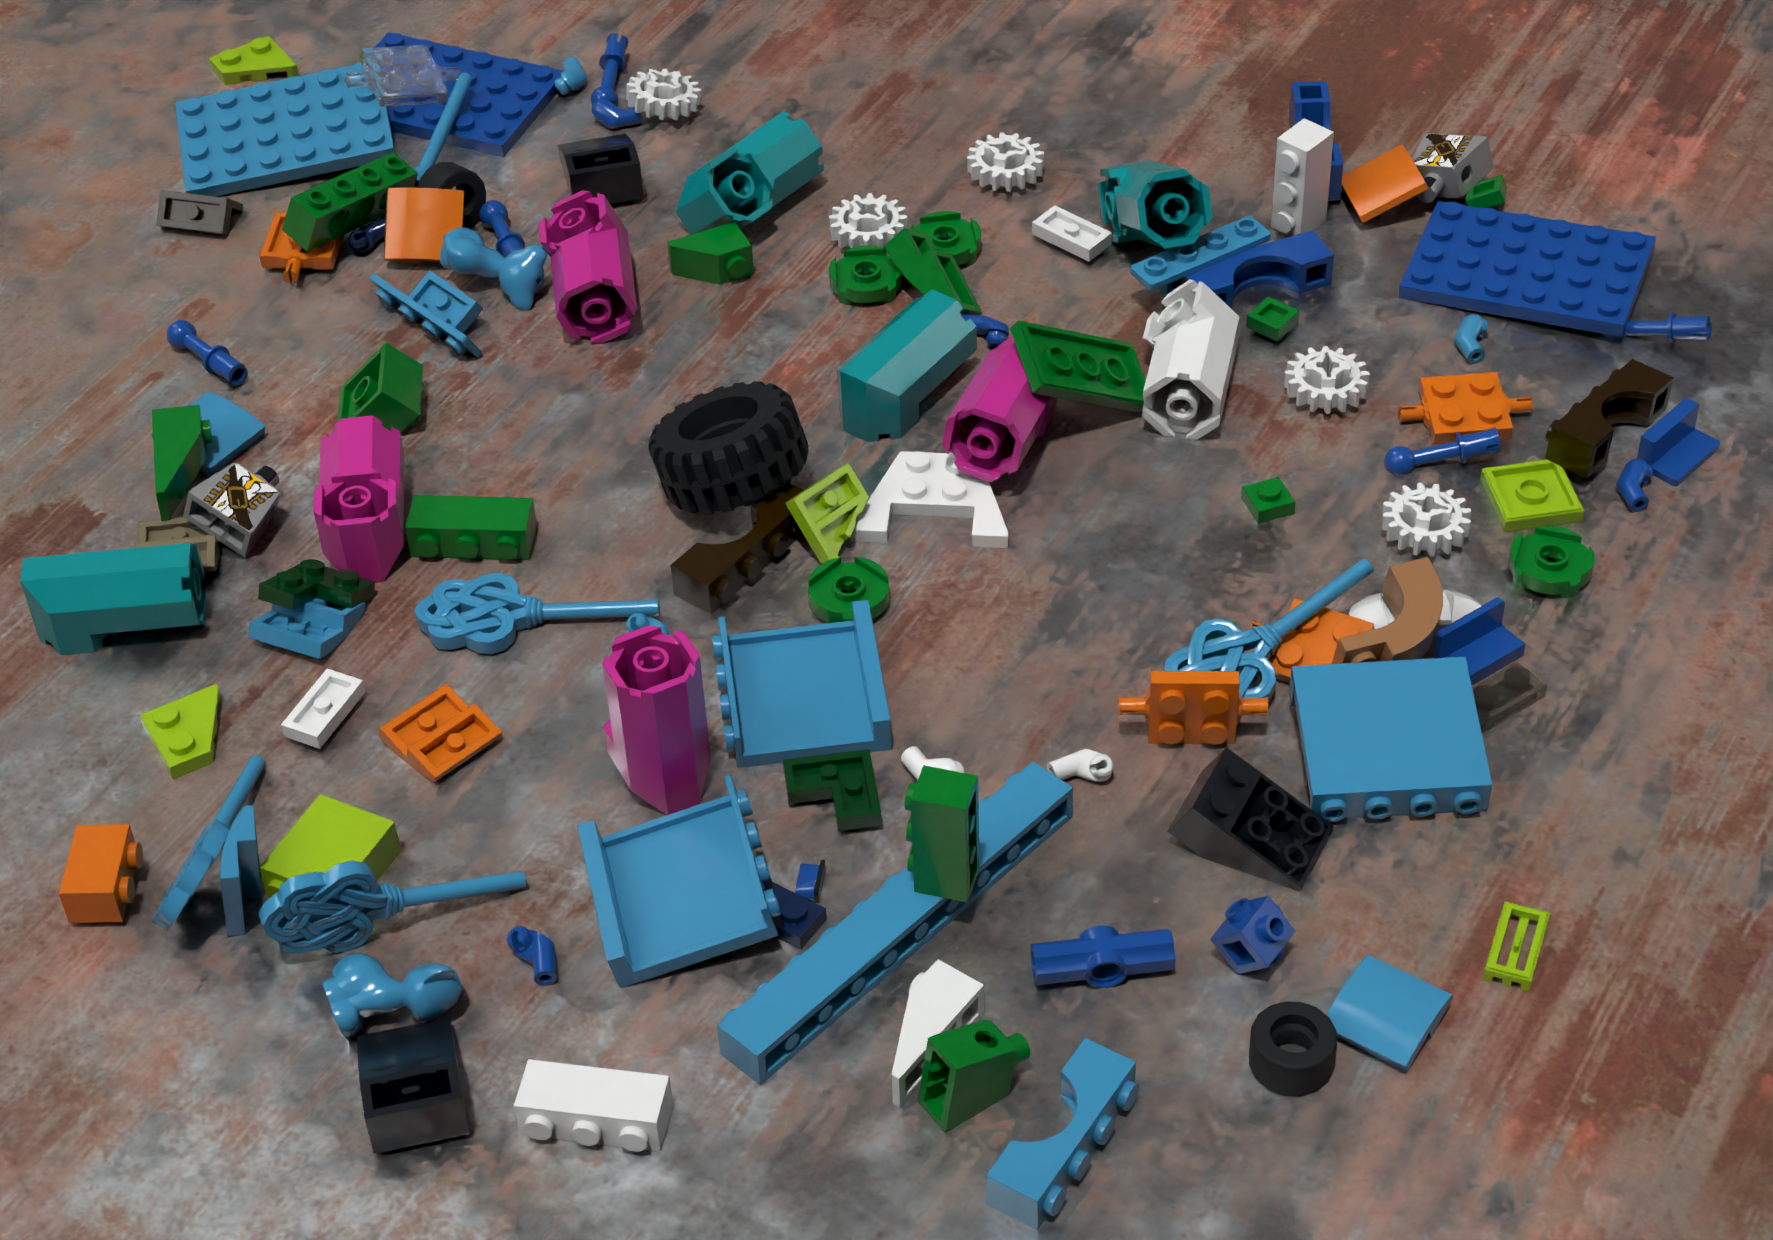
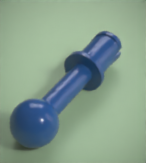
M612 33L607 37L605 53L601 55L599 65L604 70L601 86L596 88L591 95L592 106L598 100H607L616 106L618 104V96L614 91L617 74L622 73L626 68L624 57L629 43L628 39L621 35L620 42H617V33Z
M496 200L484 203L479 212L480 220L487 228L494 229L498 237L496 250L506 258L510 252L524 249L525 242L522 236L511 232L506 223L508 211L505 205Z
M1670 313L1667 321H1628L1623 337L1600 334L1612 340L1622 339L1626 336H1667L1670 344H1674L1676 340L1709 341L1712 333V323H1708L1711 321L1710 316L1677 317L1676 313Z
M177 320L168 327L167 340L170 345L179 350L189 349L203 359V367L207 372L218 374L233 386H238L246 380L248 371L245 366L230 356V352L226 347L222 345L211 347L198 338L193 324L186 320Z
M1494 427L1463 436L1458 432L1455 433L1454 442L1414 451L1404 446H1396L1387 452L1384 458V465L1386 470L1394 475H1407L1413 472L1415 466L1459 457L1461 464H1465L1469 458L1500 453L1501 446L1498 445L1500 443L1498 431Z

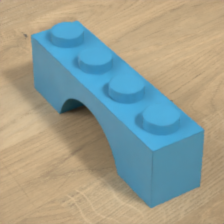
M1085 1038L1061 1070V1101L1070 1110L1073 1119L1064 1130L1048 1139L1034 1142L1011 1140L986 1174V1205L1036 1230L1040 1228L1048 1215L1055 1216L1064 1203L1066 1189L1072 1180H1080L1087 1171L1091 1161V1153L1098 1143L1104 1145L1109 1140L1115 1127V1119L1122 1109L1128 1111L1135 1102L1139 1092V1084L1135 1083L1136 1061Z

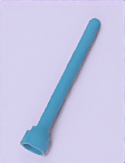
M461 73L420 164L414 168L418 172L414 188H417L421 176L431 166L435 165L472 82V77L468 73Z

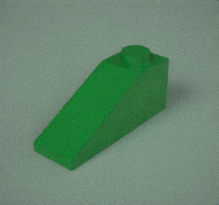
M200 405L152 410L155 489L161 521L171 519L207 460L206 444L213 443L210 420H202Z

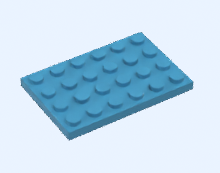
M377 60L359 62L335 69H325L321 72L292 76L287 79L258 83L249 87L224 90L211 95L191 97L175 102L185 192L189 194L216 197L362 166L392 152L396 154L381 72Z

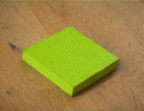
M1540 460L1481 469L1480 480L1504 532L1583 521L1584 509L1562 466L1549 460Z

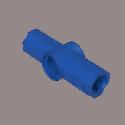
M1099 925L1085 930L1079 939L1031 944L1030 947L1032 973L1036 985L1087 979V982L1093 987L1109 988L1121 983L1127 975L1175 970L1176 963L1174 940L1169 929L1118 934V931L1113 927Z

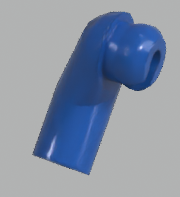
M598 100L593 104V117L609 129L642 124L641 113H636L635 107L622 110L607 100Z
M962 315L965 321L969 318L972 319L977 328V335H986L987 344L991 347L996 348L1006 341V336H1009L1008 326L1001 321L988 316Z
M1643 459L1629 461L1616 483L1618 491L1633 512L1642 511L1649 504V499L1640 485L1648 483V480L1645 478L1646 475L1653 477V468Z
M524 926L513 928L507 937L508 946L513 949L518 957L533 964L534 981L537 984L543 986L553 984L557 980L554 943L545 935L529 930Z

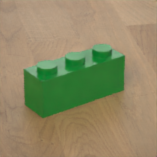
M414 495L405 526L411 557L530 560L538 528L533 498Z
M923 765L917 783L911 782L909 784L905 797V810L911 811L906 830V841L912 842L907 870L914 873V892L968 903L980 869L978 776Z

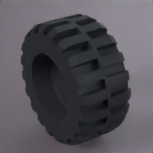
M753 381L751 384L740 382L734 383L730 387L721 386L714 388L712 392L701 393L694 396L693 400L679 404L675 407V411L667 413L661 418L660 424L655 425L650 436L648 449L666 497L672 504L689 513L696 514L700 511L703 514H714L715 511L722 510L724 513L734 511V508L739 506H750L755 504L756 500L763 497L766 499L774 495L775 490L780 487H786L791 483L792 477L798 476L802 471L803 465L807 460L809 445L791 396L774 384L768 383L765 385L763 382Z

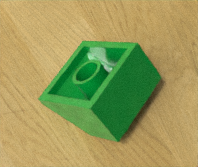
M386 342L340 387L337 422L342 418L374 416L380 419L382 426L390 431L391 426L399 430L400 433L407 426L412 427L422 413L420 401L424 387L422 382L423 365Z

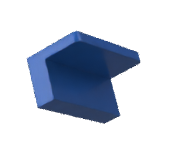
M1687 397L1641 436L1637 459H1643L1652 466L1653 476L1672 486H1678L1716 453L1720 447L1719 440L1695 429L1700 404Z
M1497 597L1436 633L1433 658L1466 656L1471 685H1474L1524 656L1525 643L1502 625L1505 602Z

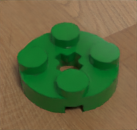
M938 211L924 215L920 218L919 225L914 228L912 224L909 228L910 230L927 234L934 250L952 254L957 265L970 266L977 261V253L981 249V228L972 218H970L969 223L961 219V213Z
M877 246L850 248L844 251L843 258L836 262L835 257L829 266L830 286L838 295V301L845 305L873 302L890 303L896 299L897 291L903 283V274L894 264L891 257L886 255V249Z
M1541 526L1535 528L1534 534L1527 535L1524 538V532L1519 534L1512 542L1509 555V569L1513 574V583L1518 588L1558 595L1562 598H1572L1579 593V588L1584 586L1591 578L1595 559L1594 551L1590 546L1588 550L1581 544L1582 537L1574 531L1557 526ZM1548 557L1555 558L1556 562H1548Z
M841 557L828 560L819 565L809 577V608L818 617L830 623L853 620L852 602L868 600L873 620L889 606L891 601L886 571L876 562L862 557H854L855 563H841ZM857 589V590H856L855 592H853V593H843V592L841 591V590L851 591V590Z

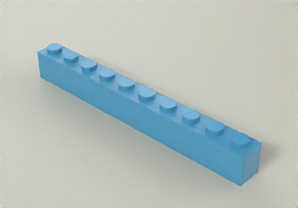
M1033 761L1019 773L1012 774L1003 787L991 797H986L979 802L980 869L968 903L914 892V873L908 872L907 867L899 874L891 875L881 889L869 899L860 901L838 925L828 928L803 954L800 953L794 956L783 971L771 981L763 982L756 989L753 996L737 1009H732L724 1015L721 1022L717 1025L720 1055L759 1085H762L1073 817V787Z

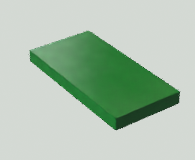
M1017 321L1010 328L1033 394L1142 413L1144 405L1143 390L1146 379L1132 343L1023 321Z

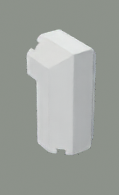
M1190 279L1166 295L1161 302L1166 308L1160 315L1154 311L1147 319L1143 339L1154 350L1143 390L1144 405L1142 417L1163 436L1175 437V433L1178 432L1186 433L1185 439L1197 440L1220 426L1241 331L1240 317L1203 282L1197 283Z

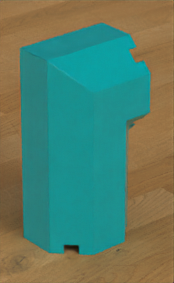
M783 111L688 176L675 212L689 233L695 234L734 221L742 229L823 172V163L820 165L818 163V157L823 154V148L807 122L799 118L792 121L787 118L791 114Z
M1146 160L1100 169V176L1106 177V181L1098 182L1101 217L1104 225L1112 224L1114 230L1112 232V241L1115 243L1141 240L1164 249L1194 244L1200 236L1199 232L1213 218L1209 187L1198 181L1183 168Z
M933 289L928 291L922 297L919 296L908 304L837 367L838 402L843 431L867 442L879 441V435L890 433V439L901 438L919 422V403L977 350L976 325L971 318L965 321L960 315L964 308L958 300Z
M185 543L23 558L20 583L38 638L46 645L47 641L50 642L54 650L61 655L96 652L104 646L102 640L112 634L114 639L123 632L205 625L206 591H201L200 580L205 578L197 544Z

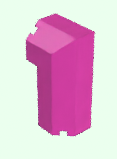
M582 190L556 202L551 208L554 214L549 221L544 217L538 224L540 243L551 257L557 319L570 338L580 339V335L590 337L591 342L602 344L627 333L631 325L630 318L632 314L633 316L635 315L637 310L627 229L605 195L597 193L596 198L589 191Z
M1013 336L988 353L948 417L942 447L947 454L951 450L955 456L956 461L954 464L961 473L988 482L999 479L1003 473L1008 472L1009 475L1018 470L1036 437L1044 436L1053 420L1057 398L1032 393Z
M374 416L342 418L334 425V431L329 436L326 433L321 438L319 487L314 490L313 512L322 552L333 566L339 571H355L359 574V577L378 583L384 582L404 547L405 454L400 431L392 426L391 431L382 426V421Z
M648 625L616 637L612 644L610 658L606 655L602 663L610 719L603 729L606 750L630 790L664 814L669 815L701 802L711 762L700 654L686 633L673 630L674 636L662 634L661 627Z

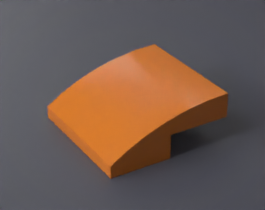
M1403 144L1342 175L1341 183L1344 192L1362 223L1429 189Z
M388 188L384 261L420 264L422 261L440 263L443 237L449 231L463 225L464 191L438 188Z
M446 683L380 727L379 737L418 773L436 782L502 737V731L475 703L469 707Z

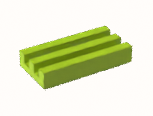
M1504 902L1484 970L1483 980L1492 982L1494 977L1501 978V985L1511 987L1512 982L1521 984L1520 990L1530 992L1549 923V912ZM1511 915L1518 916L1520 919L1507 965L1503 966L1498 964ZM1529 921H1538L1525 970L1516 969Z

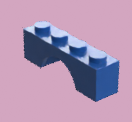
M1327 81L1291 83L1290 127L1292 128L1305 118L1331 130V101ZM1333 144L1328 201L1340 200L1343 162L1339 144Z
M1312 230L1253 247L1179 279V286L1190 279L1197 283L1203 282L1232 309L1234 298L1243 290L1254 286L1275 285L1301 294L1332 285L1334 254Z

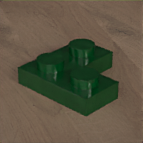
M308 559L301 561L300 564L286 571L278 572L276 576L260 583L258 599L291 610L315 598L352 609L374 597L375 582L359 577V574L355 571L335 570L326 567L322 561Z
M869 749L783 760L789 804L832 798L838 831L882 826L880 804Z

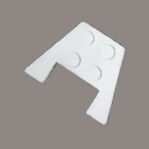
M900 451L870 496L862 513H859L857 516L856 526L851 534V542L887 543L891 515L973 518L972 547L1008 548L1009 544L1008 530L990 483L961 473L954 464L956 458L953 453Z

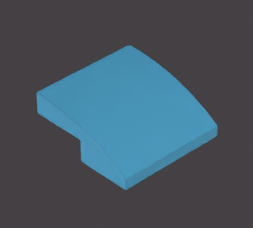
M206 392L189 405H200L202 420H210L213 443L206 444L207 460L201 468V471L208 477L252 445L265 433L266 426L235 403L217 394Z
M315 598L294 610L272 604L271 611L249 622L248 638L321 659L337 647L351 632L365 612L366 603L363 602L350 609Z
M254 805L244 806L230 827L222 851L220 880L227 936L246 934L244 899L262 897Z
M1367 954L1347 980L1326 1015L1331 1019L1337 1030V1039L1408 1073L1427 1036L1432 1038L1453 999V995Z

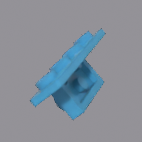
M1246 216L1199 236L1194 244L1173 247L1133 264L1130 267V274L1148 290L1159 289L1167 295L1179 287V279L1269 241L1271 232L1252 216Z
M430 270L409 296L374 273L369 278L378 288L375 292L376 296L390 307H393L395 303L400 305L398 310L413 323H416L418 319L422 320L421 326L435 338L439 339L442 335L447 337L445 342L457 353L463 355L467 351L476 358H479L482 354V351L463 334L483 310L475 300Z

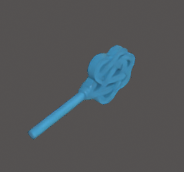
M1363 558L1272 625L1254 626L1250 630L1241 632L1232 621L1221 618L1206 620L1194 630L1189 646L1176 650L1166 659L1164 671H1239V690L1242 698L1268 697V701H1270L1276 690L1275 668L1270 663L1269 658L1277 651L1278 645L1282 642L1281 639L1373 573L1374 569L1370 562ZM1254 649L1253 652L1244 653V651ZM1260 676L1262 680L1261 683L1258 686L1252 688L1256 680Z
M503 573L482 575L470 581L460 579L443 581L434 588L430 596L418 603L414 611L419 629L429 635L431 644L438 649L453 650L464 646L477 653L495 654L506 650L515 642L517 631L525 628L529 629L538 625V623H543L544 620L630 617L635 613H642L646 617L659 616L660 604L659 600L543 603L542 600H538L530 595H521L518 583L512 576Z
M254 755L248 760L212 823L204 828L195 842V847L182 865L176 880L163 896L162 903L151 920L153 923L168 931L183 908L190 902L205 873L215 862L222 849L231 824L265 768L266 762L262 757Z
M348 861L336 864L326 873L313 872L290 877L280 885L278 893L274 894L262 905L258 914L266 935L278 942L280 949L289 954L318 951L322 948L333 953L348 952L361 946L372 935L374 920L384 918L387 920L391 916L396 915L397 912H401L404 907L525 889L526 876L523 871L401 889L399 886L387 883L378 885L373 870L366 863Z

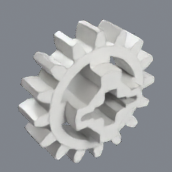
M649 69L647 74L637 72V77L629 78V83L626 86V100H628L629 107H635L636 113L644 112L647 118L659 116L660 120H664L665 117L678 120L680 114L689 117L690 111H698L701 89H699L698 82H692V76L683 77L680 71L668 73L667 69H663L661 72L656 69Z
M1002 132L999 138L987 135L986 142L977 140L975 141V147L968 149L967 172L971 173V180H979V186L981 187L988 184L992 185V191L1006 189L1007 192H1011L1012 186L1025 189V182L1035 184L1036 176L1043 175L1044 151H1040L1039 143L1031 144L1030 137L1021 140L1018 133L1005 135Z
M868 193L867 197L863 199L858 195H854V200L851 202L843 199L841 200V207H833L832 215H829L832 241L838 240V247L840 248L848 245L850 248L858 246L884 248V245L903 228L908 229L906 208L899 207L898 200L896 199L887 202V195H882L876 199L873 198L872 193Z
M1323 346L1320 352H1316L1310 347L1307 350L1306 356L1297 352L1294 361L1287 362L1284 388H1287L1288 398L1296 397L1297 406L1309 404L1311 412L1316 411L1319 407V409H1324L1326 414H1330L1333 408H1337L1343 413L1346 412V404L1357 407L1359 406V398H1366L1370 373L1366 371L1365 362H1356L1357 355L1355 353L1345 356L1343 355V348H1338L1334 352L1329 350L1328 346Z
M1418 483L1416 490H1411L1408 486L1404 485L1402 486L1401 495L1391 492L1389 502L1383 503L1381 529L1387 531L1386 539L1388 541L1398 540L1399 550L1409 546L1413 548V555L1416 556L1421 550H1427L1430 557H1435L1437 549H1441L1446 554L1451 553L1452 545L1461 547L1464 537H1469L1472 511L1470 508H1465V498L1453 499L1454 490L1450 489L1444 493L1440 492L1439 484H1434L1432 488L1425 489L1423 483Z

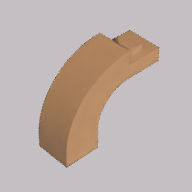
M1428 557L1389 566L1382 594L1395 620L1378 629L1339 638L1332 664L1422 659L1430 647L1443 607V592L1440 579Z

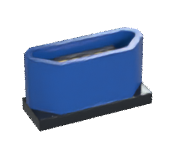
M821 860L820 865L800 864L796 894L819 903L826 872L825 860Z

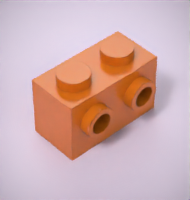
M130 824L76 825L59 890V896L69 923L123 922L127 903H132L134 900L135 869L141 868L143 861L142 845L140 842H135Z

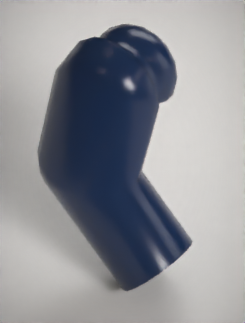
M386 218L351 232L348 238L350 249L357 254L368 253L380 239L385 238Z

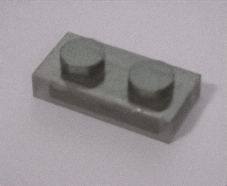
M1516 661L1472 686L1482 734L1543 699L1546 694L1547 685Z

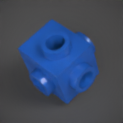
M1269 896L1253 900L1243 898L1227 909L1225 921L1210 940L1234 971L1240 974L1268 968L1270 964L1280 959L1286 951L1284 946L1294 934L1295 929L1285 918L1281 908Z

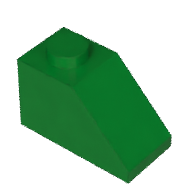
M735 221L667 242L670 271L675 276L721 285L754 275L752 245Z

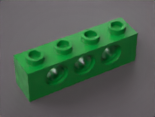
M394 152L291 197L282 230L308 252L385 216L387 189L414 188L418 172Z

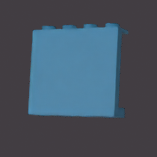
M868 600L852 602L853 620L731 635H727L725 616L718 617L720 634L712 635L714 659H723V664L716 665L718 690L727 689V694L720 695L722 721L731 720V725L723 726L726 752L735 751L737 768L783 763V760L866 749H869L870 752L892 750L890 715Z
M1466 656L1292 666L1289 697L1291 706H1296L1311 798L1310 809L1324 820L1334 822L1344 818L1362 817L1382 819L1397 815L1428 816L1433 813L1449 812L1471 814L1476 811L1487 810L1492 780Z
M731 774L724 776L729 795L603 837L594 820L577 825L607 962L620 988L779 936L774 917L781 915L780 907L773 888L766 890L764 883L772 881L764 855L756 856L755 849L762 847L761 839L755 822L747 823L746 816L753 814L746 790L737 791Z

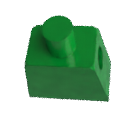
M986 1019L929 1037L917 1101L945 1133L954 1129L1007 1096L1010 1092L1014 1066L1030 1058L1031 1052L1027 1040L1020 1033L1006 1037L992 1021Z

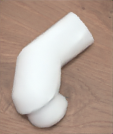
M916 746L907 748L901 755L902 763L917 781L923 765L964 773V767L960 762L954 761L951 758L927 759Z
M1083 749L1047 763V770L1061 780L1077 776L1094 782H1102L1111 777L1114 769L1113 760L1108 755L1089 749Z

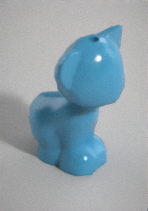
M459 227L449 231L443 237V245L440 252V263L443 267L464 275L474 274L488 279L499 278L501 290L509 296L513 306L519 310H529L532 307L534 294L539 290L544 281L543 265L547 258V251L540 245H530L525 249L514 250L504 258L498 251L484 246L482 237L471 229Z
M353 953L339 960L333 968V977L322 982L337 1025L347 1040L360 1032L363 1028L365 1017L387 1014L406 1006L415 1018L420 1021H428L450 1009L458 1002L460 994L466 991L457 972L442 963L418 965L408 972L404 981H399L387 973L379 960L362 953Z

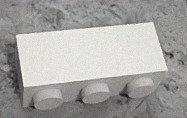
M1305 118L1277 138L1271 228L1289 237L1312 230L1315 231L1326 222L1334 132Z
M531 1059L527 1061L514 1103L519 1135L529 1136L537 1140L557 1139L574 1141L585 1146L598 1144L623 1147L634 1152L643 1150L661 1152L673 1108L670 1078L667 1075Z

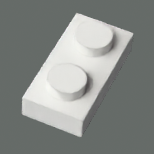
M1055 205L1032 222L1033 235L1088 262L1112 244V232Z
M327 668L281 724L283 736L320 749L366 692L363 680Z

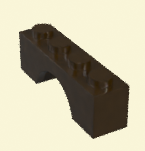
M1634 359L1630 360L1620 370L1615 369L1607 381L1601 386H1595L1589 396L1580 403L1576 402L1563 418L1552 422L1545 437V440L1549 442L1545 459L1588 478L1608 459L1615 429L1611 425L1633 423L1647 426L1666 410L1674 377Z
M790 483L784 488L780 487L775 490L774 495L766 499L763 497L756 500L755 504L750 505L753 529L738 540L724 544L697 542L670 565L674 595L710 615L724 603L731 601L741 588L750 580L756 579L766 566L777 557L782 556L790 545L804 535L785 504L804 490Z

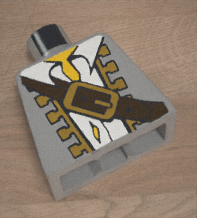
M1426 133L1412 160L1429 189L1416 196L1425 203H1431L1436 197H1463L1494 168L1488 137Z
M232 463L188 492L183 517L208 534H215L217 540L246 558L276 514L280 492L275 486L279 483V477L269 466H261L253 473L239 463Z

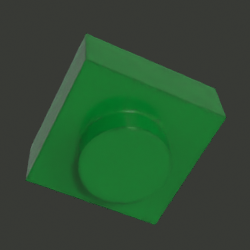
M1503 175L1480 181L1466 193L1467 206L1496 209L1502 203H1505L1507 186Z
M1268 296L1247 315L1246 327L1279 341L1299 322L1300 310Z
M1279 477L1242 487L1241 499L1258 524L1295 514L1296 502Z

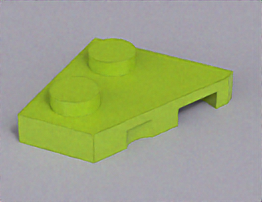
M270 36L255 38L250 43L234 49L223 50L220 54L208 58L211 70L225 85L245 81L268 80L267 73L287 71L288 78L299 76L297 64Z
M848 462L785 504L822 564L828 560L840 558L838 556L844 540L850 538L856 526V517L859 513H862L869 496Z
M217 684L140 714L143 728L172 779L181 777L214 762L215 745L213 740L217 736L219 724L217 709L222 701Z

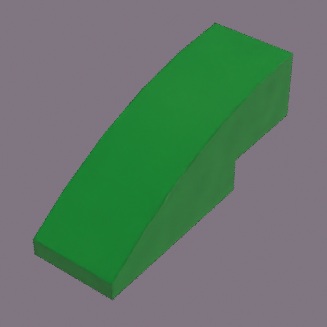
M903 228L884 245L894 264L922 294L933 289L958 300L964 308L960 312L961 314H982L952 254L934 250L927 234Z

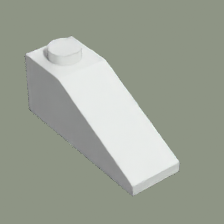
M939 959L925 973H919L909 988L908 1001L891 1074L893 1104L900 1108L920 1087L928 1038L978 1022L984 1015V984Z

